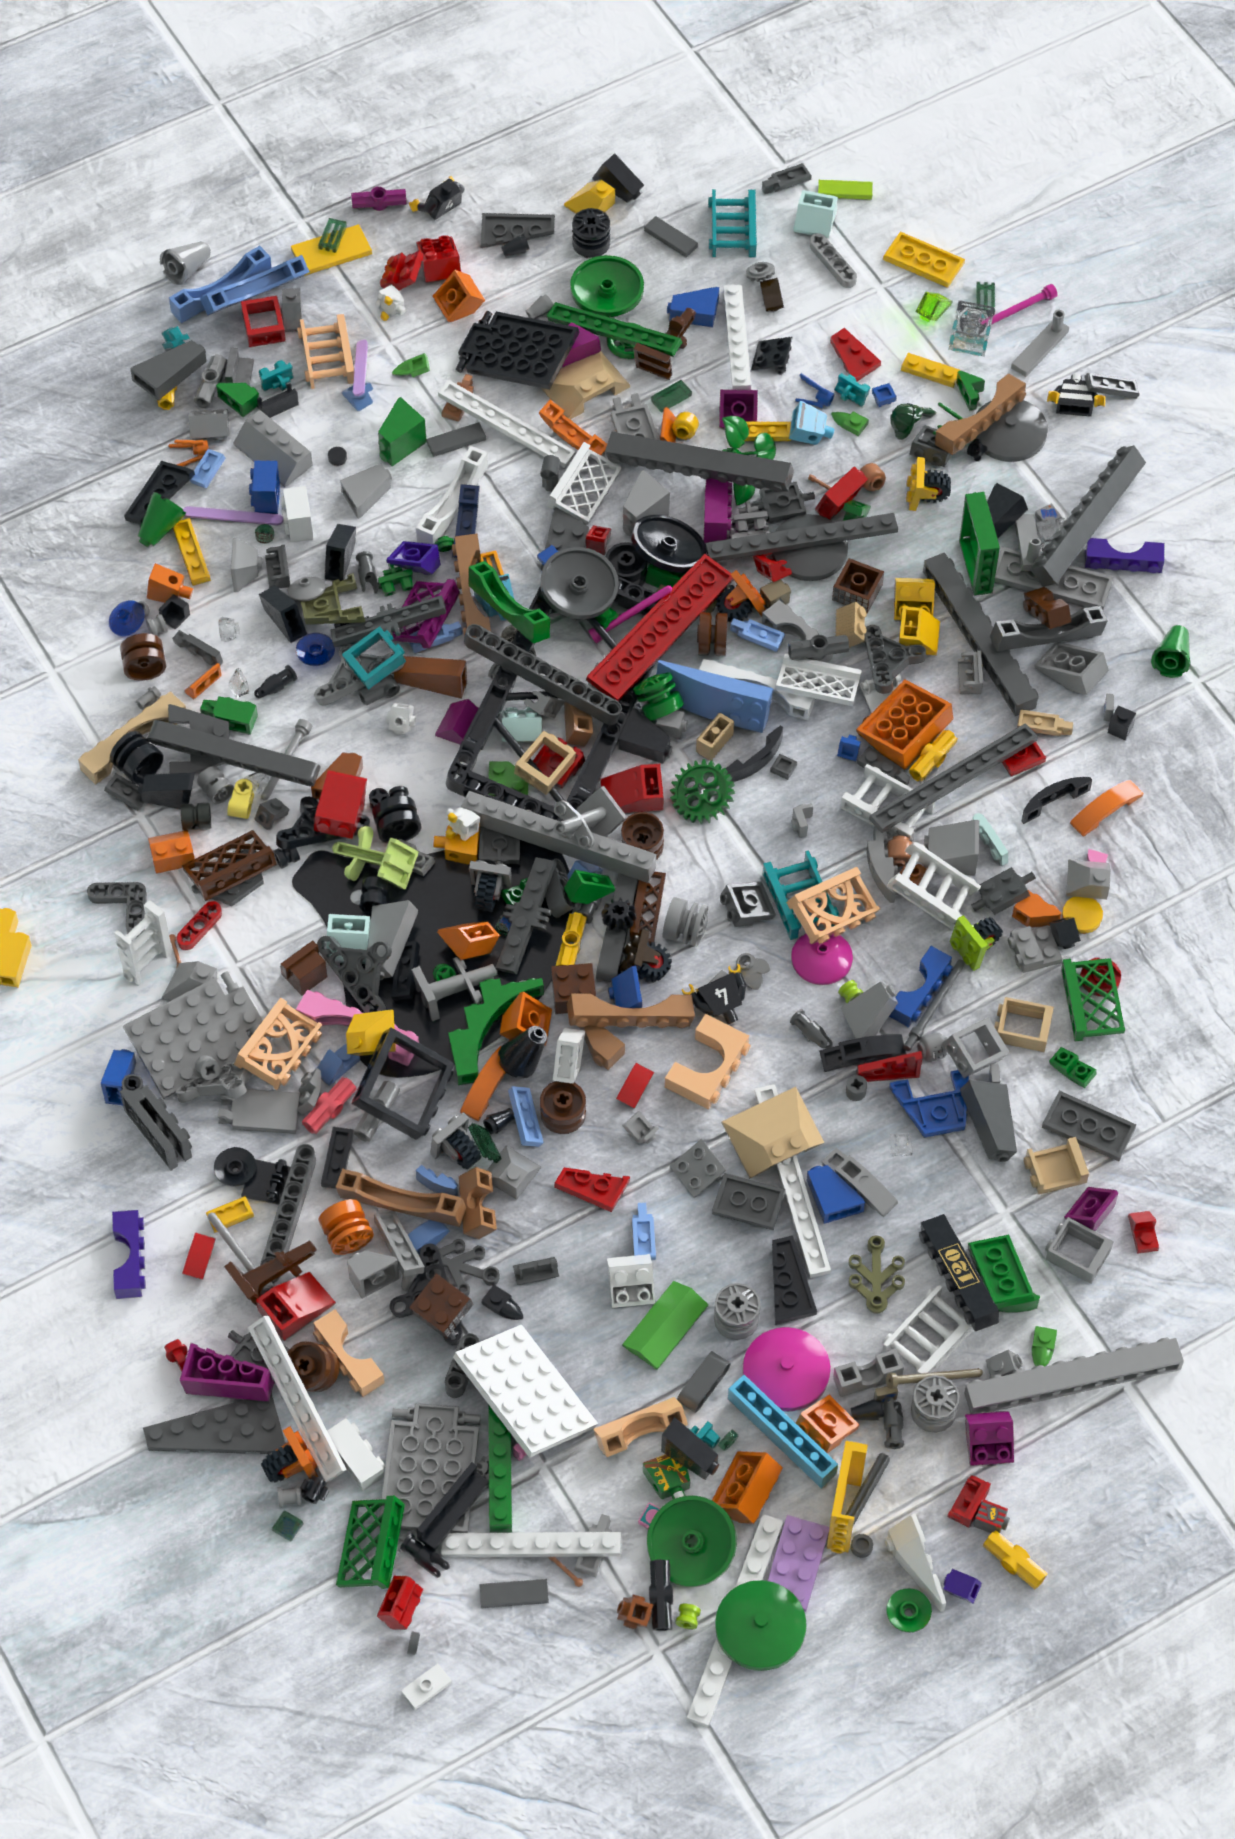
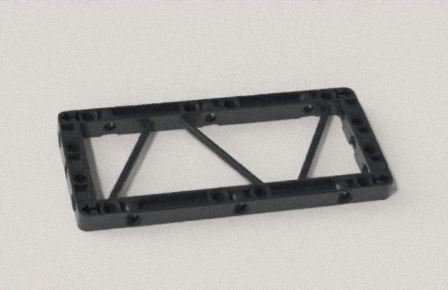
M618 577L619 587L614 602L629 610L655 592ZM539 587L529 609H540L549 617L552 608L544 599ZM661 599L639 613L646 615ZM596 618L586 619L611 650H613L617 643ZM517 631L512 641V644L531 653L535 645L520 631ZM655 664L620 699L619 703L622 706L618 722L614 725L603 724L567 799V802L575 810L595 792L619 742L620 734L632 708H635L638 702L637 697L639 695H635L633 688L649 678ZM500 666L448 770L446 787L450 791L464 797L471 791L524 810H531L533 813L561 822L563 819L554 813L553 806L472 772L480 750H483L494 727L520 758L525 753L498 718L507 701L538 699V696L532 692L511 693L518 675ZM538 691L544 696L558 698L547 691ZM530 758L527 763L539 772H541V770ZM555 787L549 791V794L556 802L564 800Z

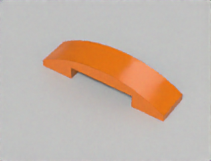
M549 400L539 411V415L545 423L575 449L579 450L583 442L591 445L589 449L595 453L602 455L607 447L605 441L596 434L591 436L567 418L564 415L565 410L552 400Z
M1131 780L1122 782L1088 804L1070 821V824L1084 837L1097 828L1100 821L1125 804L1129 806L1142 797L1144 793Z
M501 1046L492 1054L482 1068L460 1110V1113L464 1112L468 1117L476 1121L481 1119L489 1106L491 1096L506 1074L499 1063L500 1056L498 1051Z

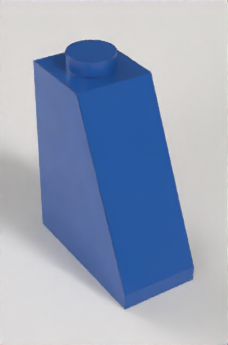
M720 287L673 295L672 302H668L667 313L670 314V320L675 318V316L680 317L686 308H691L696 312L695 319L691 323L692 325L713 327L719 302Z
M126 1049L113 1050L101 1080V1088L106 1104L123 1106L120 1095L122 1080L125 1076L134 1074L136 1066L134 1052Z
M828 1165L822 1167L815 1166L807 1171L806 1181L824 1224L864 1212V1199Z

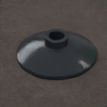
M232 1147L222 1151L214 1162L215 1176L221 1183L228 1186L244 1185L253 1178L256 1172L254 1156L248 1150L240 1147ZM234 1168L239 1169L237 1172H232Z

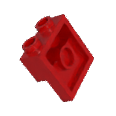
M418 250L407 256L402 252L391 256L387 261V265H385V272L380 280L381 287L384 289L393 285L399 291L415 283L424 254Z
M560 737L557 738L558 741H560L564 745H567V742L565 740H563ZM544 745L533 759V762L549 778L565 758ZM573 747L574 752H576L574 763L555 784L560 788L565 786L572 775H576L585 762L583 751L577 747Z

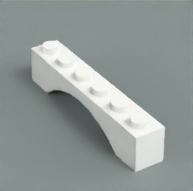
M470 446L441 501L434 509L426 513L417 525V542L435 544L438 538L442 537L458 513L460 485H476L488 468L487 452Z
M703 659L699 668L702 671L773 688L772 700L783 707L788 715L808 721L815 698L775 690L777 680L772 677H765L752 671H744L734 666H727L714 660Z

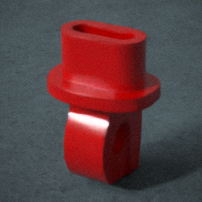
M176 1339L166 1344L164 1348L167 1360L176 1362L182 1372L188 1349L185 1344Z

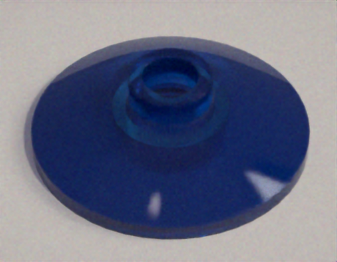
M133 600L118 604L112 610L109 617L111 631L118 636H129L135 633L144 621L145 612L143 607Z
M309 633L303 636L296 645L297 657L301 662L310 666L326 664L333 658L335 653L332 639L323 633Z

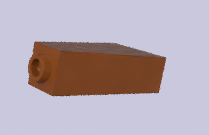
M404 656L406 660L404 666L392 673L394 674V679L399 684L462 699L467 686V666L464 660Z

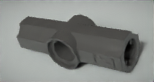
M815 635L811 640L788 643V654L791 660L810 657L815 660H821L826 655L849 652V640L846 635L832 637Z

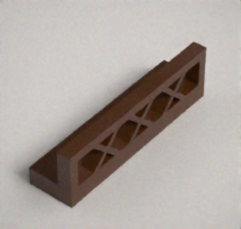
M654 871L651 878L661 879L660 884L652 887L650 883L639 880L634 905L636 921H633L634 925L630 928V942L635 934L638 935L645 928L651 932V938L648 939L649 945L651 942H655L666 873ZM653 893L657 901L650 905L646 897ZM650 910L654 918L647 922L642 916Z

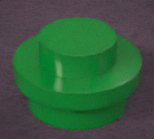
M442 536L438 538L435 545H438L439 552L450 551L454 540L449 538V536Z

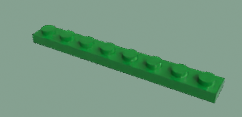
M557 302L554 303L547 314L548 321L563 325H569L572 322L593 334L634 346L636 343H639L674 357L682 344L679 337Z

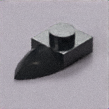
M495 1284L481 1300L482 1305L499 1316L511 1320H521L524 1318L520 1307L512 1299V1295Z

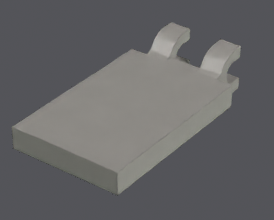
M638 393L631 394L632 401L630 403L632 407L623 409L620 397L613 398L614 405L612 407L614 411H611V418L616 433L659 440L648 405H641Z
M246 1089V1093L238 1098H229L227 1094H221V1105L232 1106L231 1111L219 1108V1124L230 1123L234 1130L296 1134L297 1108L299 1107L300 1093Z

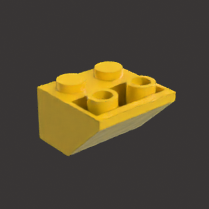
M895 578L894 620H901L903 606L923 608L933 616L934 579Z
M903 606L899 643L905 646L922 645L925 647L927 655L937 656L940 621L923 608Z

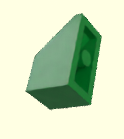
M218 383L216 385L218 398L243 418L257 407L259 393L254 387H250L246 383Z
M580 870L573 872L564 887L570 901L583 904L594 902L615 891L609 876Z

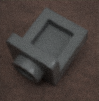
M273 798L259 805L254 819L266 830H270L274 821L287 816L290 809L282 801Z

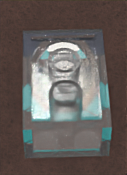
M959 300L948 350L985 357L995 307Z

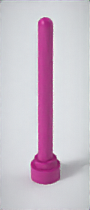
M1049 284L1041 290V293L993 315L992 322L988 318L986 321L983 320L981 325L986 323V327H988L989 323L992 325L1043 299L1052 300L1058 296L1057 290L1053 284Z
M669 585L665 586L619 615L609 623L605 629L606 632H609L672 591V587ZM594 628L588 630L596 644L603 640Z

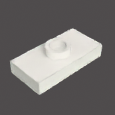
M436 1664L401 1690V1692L414 1710H417L452 1684V1680L441 1666Z

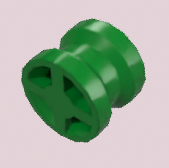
M444 963L438 964L433 970L435 981L456 976L454 969Z

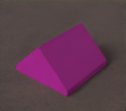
M720 389L719 427L725 428L722 418L727 416H738L746 422H757L758 390Z
M469 699L451 703L435 736L461 745L479 708Z
M1087 1187L1064 1218L1067 1219L1069 1217L1096 1231L1115 1207L1118 1191Z

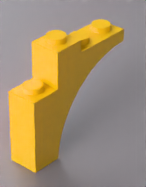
M3 908L0 909V985L19 988L32 945L29 935L22 932L15 933L19 922L16 911Z

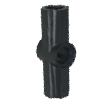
M663 1559L650 1561L651 1586H649L650 1604H653L652 1627L656 1631L672 1630L671 1605H673L672 1584H670V1561Z

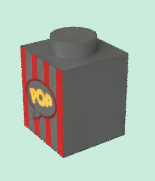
M983 1499L975 1518L974 1527L988 1533H992L995 1530L1000 1533L1001 1529L1006 1531L1010 1520L1009 1517H1006L1008 1508Z

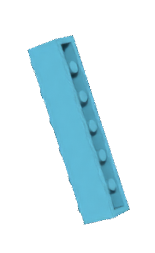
M745 1375L728 1388V1400L820 1488L837 1474L838 1463Z

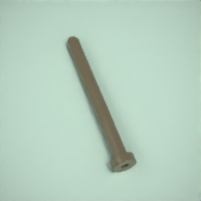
M976 1368L897 1376L896 1373H888L886 1384L889 1389L897 1388L899 1384L918 1383L925 1377L933 1375L944 1376L949 1380L980 1377L983 1375V1371Z

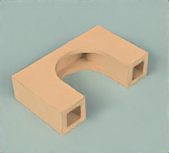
M705 1014L695 1030V1040L719 1052L723 1058L722 1065L713 1072L698 1073L675 1062L665 1077V1088L709 1110L712 1103H717L721 1094L720 1090L722 1087H727L731 1078L730 1074L732 1071H737L741 1063L740 1058L742 1055H747L751 1045L749 1044V1035Z

